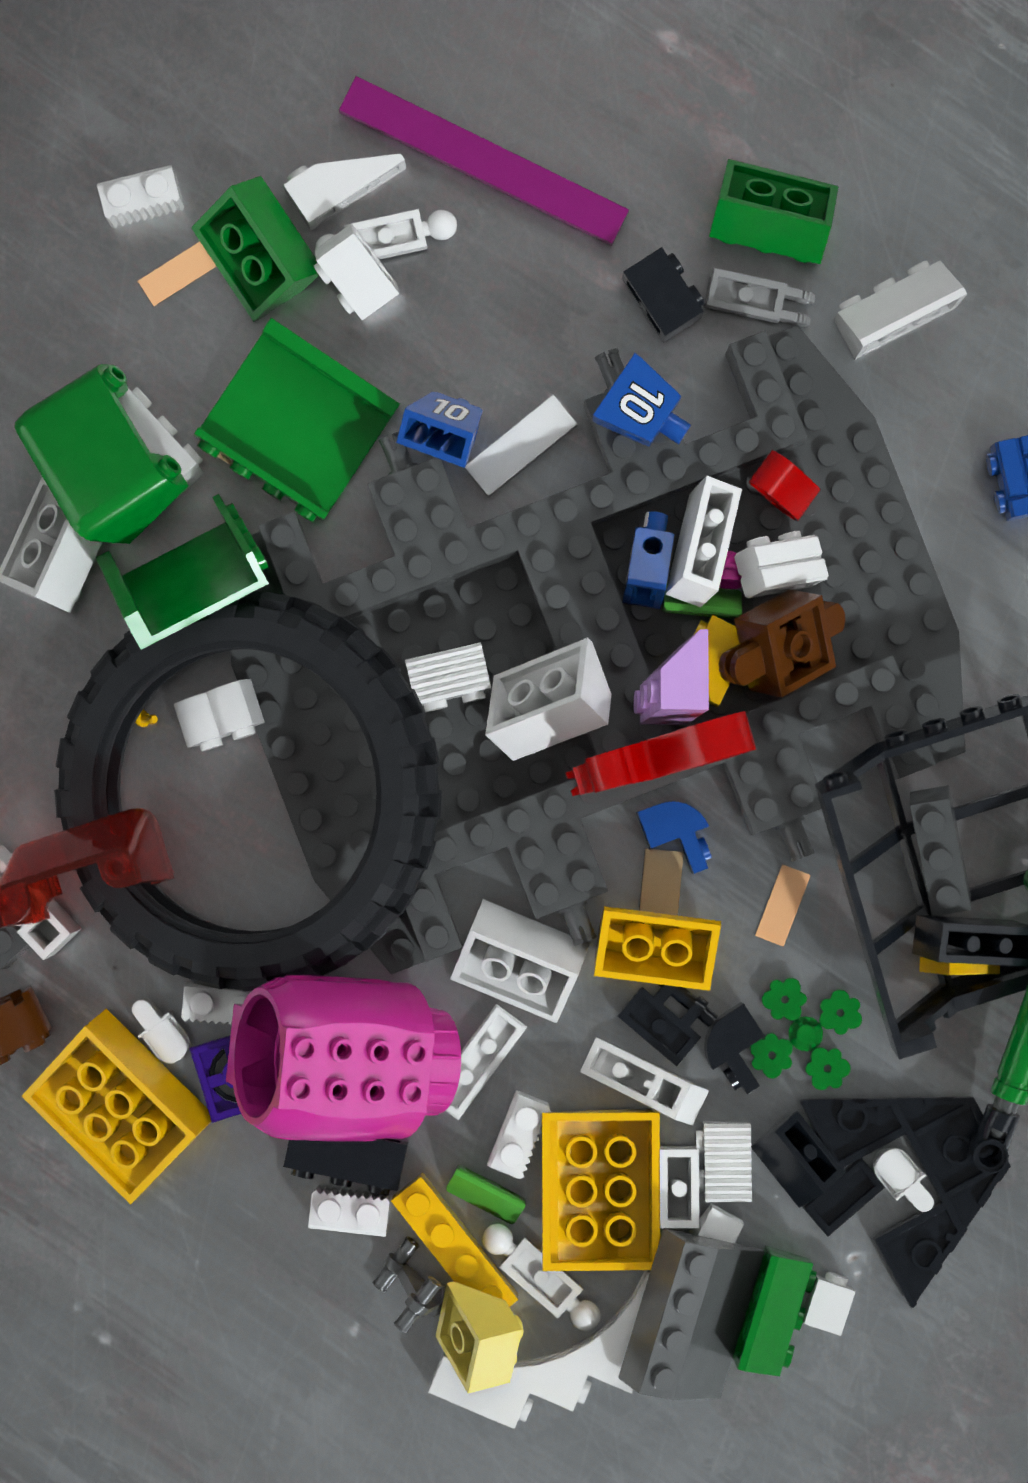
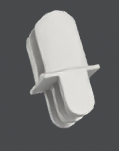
M148 998L138 1000L133 1004L132 1013L145 1029V1031L138 1035V1038L142 1037L159 1060L165 1063H174L188 1054L191 1047L190 1038L174 1017L173 1011L164 1015L157 1005Z
M893 1146L883 1147L878 1150L873 1157L872 1166L876 1177L889 1191L891 1196L897 1201L902 1196H905L919 1211L927 1212L931 1210L934 1205V1199L920 1183L927 1175L903 1150Z

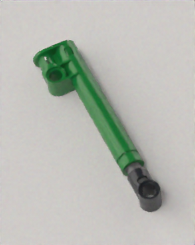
M1027 869L1026 873L1024 874V880H1023L1024 887H1025V889L1027 890V892H1028V869ZM1028 986L998 1067V1076L994 1078L990 1090L995 1095L993 1104H987L978 1132L970 1141L969 1149L975 1165L980 1171L987 1174L998 1173L1007 1165L1009 1158L1008 1150L1020 1119V1115L1017 1113L1018 1107L1028 1103ZM991 1144L999 1147L998 1153L994 1158L986 1160L979 1157V1152L985 1145Z

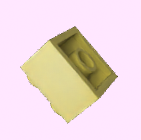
M453 1281L446 1284L435 1337L469 1394L510 1383L514 1365L517 1363L520 1338L523 1337V1325L520 1318L513 1314L505 1300Z

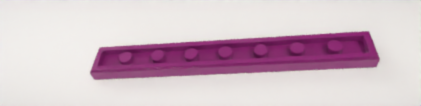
M355 76L339 108L341 114L610 246L613 245L629 213V209Z

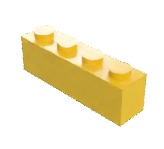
M423 1172L392 1196L391 1202L454 1282L505 1300L509 1307L518 1301V1292Z

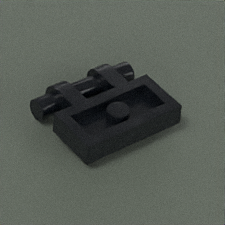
M658 984L660 989L654 996L641 987L617 1017L677 1067L701 1038L699 1034L690 1028L693 1022L698 1018L707 1027H710L718 1015L707 1007L709 1002L702 996L696 997L684 987ZM670 996L687 1009L681 1018L677 1017L663 1005Z

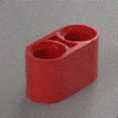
M774 450L770 451L749 480V484L773 506L795 521H799L821 490L795 464Z

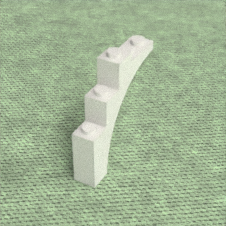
M651 1270L644 1271L629 1299L615 1316L595 1333L561 1352L534 1360L517 1361L513 1368L510 1383L468 1394L446 1354L443 1352L429 1385L428 1393L512 1429H515L518 1420L526 1421L534 1402L533 1399L528 1398L530 1393L570 1411L574 1410L577 1402L584 1404L592 1382L586 1380L588 1375L632 1394L633 1389L618 1377Z

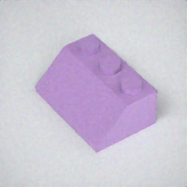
M700 629L679 646L640 685V690H635L634 713L640 714V724L687 725L709 710L708 629Z

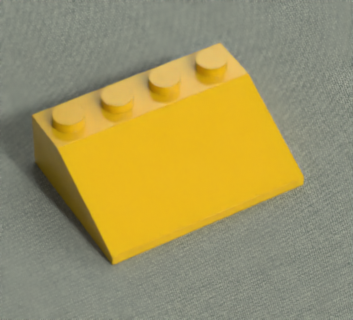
M107 1008L83 1027L21 1096L130 1205L212 1122L208 1108Z
M610 1109L542 1113V1270H651L660 1241V1113L655 1109Z

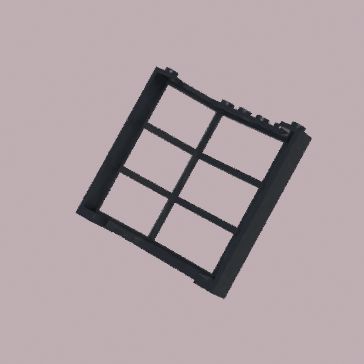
M1019 694L1008 695L998 699V705L985 709L981 706L970 707L962 710L959 713L960 717L945 721L944 718L932 719L923 723L922 729L910 733L907 730L889 733L884 737L885 741L875 743L815 784L890 1045L899 1060L937 1048L933 1032L937 1029L935 1021L942 1015L944 1018H951L959 1011L1026 990L1028 986V967L1000 965V974L961 975L955 978H951V975L937 974L940 984L900 1017L895 1018L877 955L916 925L917 915L932 916L927 890L911 835L915 834L913 821H906L889 758L1022 716L1028 737V696L1020 697ZM877 765L895 828L849 860L832 799L861 790L862 786L858 778ZM1028 784L954 807L956 821L1028 798ZM899 842L917 907L872 940L854 874ZM1027 870L970 888L971 902L1024 885V874Z

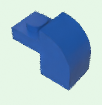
M672 801L660 803L636 813L649 849L678 838L691 873L695 874L708 869L706 860L712 858L704 837L697 839L695 832L707 828L709 825L698 810L688 804Z

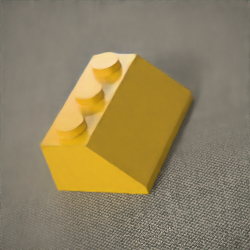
M604 906L596 945L594 976L710 991L721 921Z

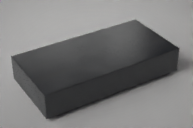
M862 1158L849 1164L844 1169L846 1173L824 1194L802 1206L827 1237L885 1188L876 1177L874 1171Z

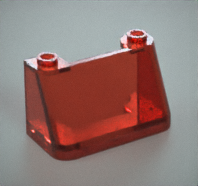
M143 808L128 809L17 847L0 878V928L31 925L51 919L49 911H47L49 903L54 897L62 895L57 875L97 863L104 882L115 888L149 882L153 885L174 879L170 860L155 815Z

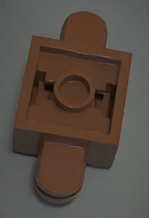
M789 589L734 619L739 644L724 652L720 656L719 672L726 682L743 686L748 684L749 691L784 697L836 667L831 638L843 631L845 612L840 604L823 601L822 595Z

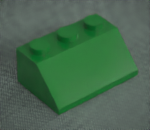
M728 159L709 237L719 239L726 244H740L756 248L762 253H776L792 257L796 261L803 263L821 264L832 227L839 186Z
M262 176L230 186L191 227L253 322L266 316L304 291L319 276L314 268V265L317 263L316 257Z
M765 1245V1253L735 1348L733 1360L738 1370L780 1377L782 1367L789 1368L795 1346L790 1344L793 1330L800 1331L803 1324L806 1308L801 1307L804 1293L812 1292L817 1271L812 1270L813 1263L809 1258Z

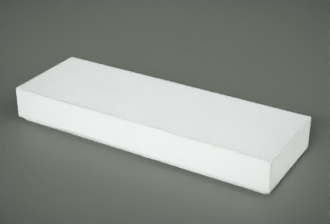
M552 395L466 465L465 470L489 498L577 427V423L557 398Z
M497 1003L461 1050V1072L458 1088L451 1105L445 1110L457 1120L460 1119L527 1028L524 1023Z

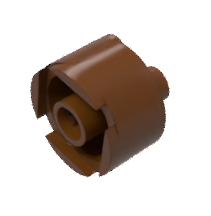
M31 985L27 986L23 992L21 989H18L0 997V1065L11 1059L10 1055L14 1054L17 1049L22 1047L25 1053L43 1045L46 1042L45 1039L51 1035L49 1031L52 1029V1026Z

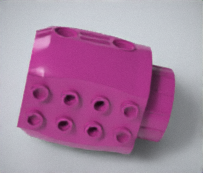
M286 975L274 978L252 990L243 1004H234L226 1082L233 1085L236 1101L244 1119L271 1137L307 1141L404 1139L416 1132L425 1115L434 1116L443 1113L448 1109L455 1097L461 1072V1045L457 1027L450 1014L446 1011L429 1008L424 995L413 984L369 978Z

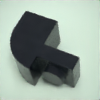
M740 1002L720 1015L712 1023L705 1037L704 1050L707 1062L712 1070L726 1063L728 1068L722 1072L733 1089L736 1091L742 1087L744 1092L749 1094L760 1087L739 1053L765 1037L744 1003Z

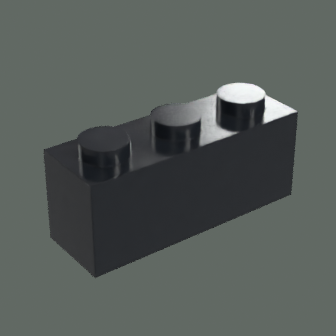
M917 915L912 954L936 962L1028 967V925L1014 920Z
M388 1138L376 1139L375 1141L289 1140L283 1167L291 1168V1175L296 1177L313 1179L314 1174L330 1177L328 1183L333 1185L351 1187L352 1182L367 1185L366 1191L389 1196L390 1190L398 1191L409 1142Z

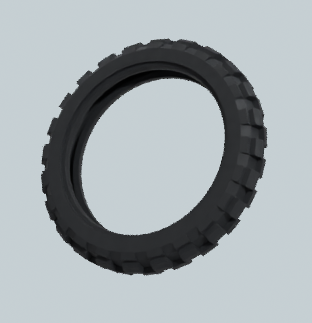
M254 591L140 650L129 630L112 650L105 652L90 671L91 677L82 691H78L67 715L70 721L65 737L60 738L55 766L59 768L58 789L54 790L56 818H61L65 838L61 842L70 868H75L83 885L80 887V890L94 912L101 913L111 925L110 931L129 949L135 948L146 956L152 965L173 976L180 975L193 980L194 984L221 990L226 988L246 992L252 991L274 978L286 975L324 976L348 964L355 957L367 951L387 933L388 928L399 915L403 914L418 891L416 888L424 870L428 869L436 844L434 837L437 820L441 818L442 790L439 789L438 766H440L435 737H431L425 720L427 714L415 689L410 688L400 673L401 668L384 648L378 647L365 635V631L349 620L322 608L321 605L297 597L273 592ZM249 649L273 653L288 658L321 677L339 694L356 717L368 743L375 770L377 795L374 824L367 849L356 871L342 890L323 908L294 925L274 930L248 931L219 926L193 915L175 903L158 887L139 861L125 826L121 806L120 783L124 752L129 735L146 703L170 677L186 666L213 654L230 650Z

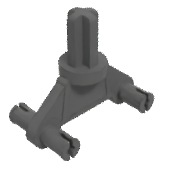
M408 1236L395 1254H388L383 1261L385 1267L372 1282L378 1290L386 1292L387 1288L398 1276L408 1295L405 1301L407 1307L394 1322L397 1329L403 1333H408V1330L419 1316L424 1317L428 1315L435 1317L440 1315L446 1288L445 1284L431 1276H428L425 1281L407 1265L408 1260L420 1247L414 1239Z

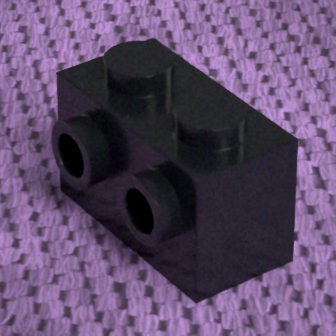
M661 247L623 271L622 280L664 343L700 320L704 313L702 306L705 305V302L694 285L688 287L681 277L684 269L673 253L667 255Z
M798 1111L773 1125L751 1146L752 1150L799 1208L824 1194L846 1173Z

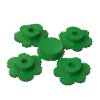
M788 978L783 983L780 980H773L770 983V990L766 991L762 996V1004L765 1008L771 1010V1016L774 1019L780 1020L785 1017L790 1021H794L789 1028L790 1041L784 1038L778 1040L775 1034L769 1033L765 1036L764 1040L760 1039L751 1045L750 1051L755 1057L752 1060L753 1068L756 1070L763 1069L764 1075L768 1078H777L781 1074L782 1069L786 1070L791 1067L792 1060L789 1056L793 1051V1046L801 1051L813 1050L811 1053L812 1062L806 1065L805 1071L808 1075L812 1076L811 1082L814 1088L825 1090L829 1085L835 1089L839 1088L843 1082L842 1078L850 1073L851 1066L847 1060L841 1058L840 1050L832 1048L827 1051L825 1048L818 1047L823 1039L822 1027L825 1029L834 1028V1031L839 1035L845 1034L848 1028L855 1029L859 1027L862 1023V1016L858 1012L860 1008L859 1000L849 998L848 993L844 990H835L831 994L830 999H823L821 1001L820 1008L823 1012L818 1022L812 1017H800L802 1012L800 1006L806 1003L807 997L804 993L800 992L801 985L798 980ZM783 996H787L788 1001L786 1003H782L781 998ZM839 1009L843 1010L841 1016L837 1015V1010ZM773 1051L775 1053L774 1058L768 1057L769 1052ZM825 1065L830 1066V1070L828 1072L824 1071Z

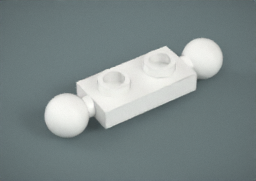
M419 209L352 223L378 259L427 249L425 236L431 235L437 240H447L454 235L457 229L456 218L447 210L434 211L426 221H421ZM334 234L321 236L316 241L315 249L332 238Z
M499 1223L492 1224L485 1229L482 1236V1243L485 1249L492 1254H503L506 1256V1259L500 1264L499 1268L556 1318H559L567 1310L570 1312V1321L576 1329L587 1332L598 1326L601 1319L598 1306L592 1301H580L577 1299V1296L583 1291V1287L565 1271H543L542 1251L529 1239L524 1237L518 1245L514 1244L511 1230Z

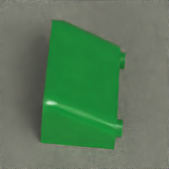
M112 364L97 365L30 407L15 421L14 428L72 528L86 540L130 544L189 485L181 474L182 470L179 463L174 458L168 455L163 456L150 453L118 399L128 391L127 377L119 367Z

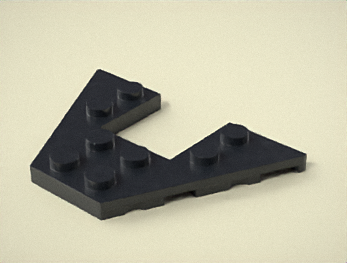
M972 1096L800 1100L799 1102L818 1137L843 1168L903 1135L906 1136L940 1202L933 1205L931 1210L920 1212L873 1237V1240L911 1309L914 1308L917 1300L934 1275H937L942 1268V1264L949 1253L953 1252L968 1230L967 1227L981 1207L983 1208L992 1195V1190L1011 1167L1008 1162L1000 1172L987 1174L980 1171L975 1165L969 1147L970 1141L977 1134L983 1118L977 1102ZM991 1144L985 1145L980 1150L979 1157L986 1160L992 1159L997 1155L999 1147Z

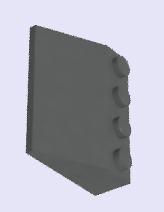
M663 1228L618 1378L643 1395L670 1400L720 1399L765 1251Z

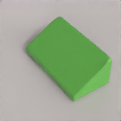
M719 588V591L701 608L664 594L662 611L665 613L705 617L714 615L718 618L735 619L742 615V593L736 589Z
M457 1165L446 1187L449 1193L509 1224H514L526 1206L524 1197L462 1165Z

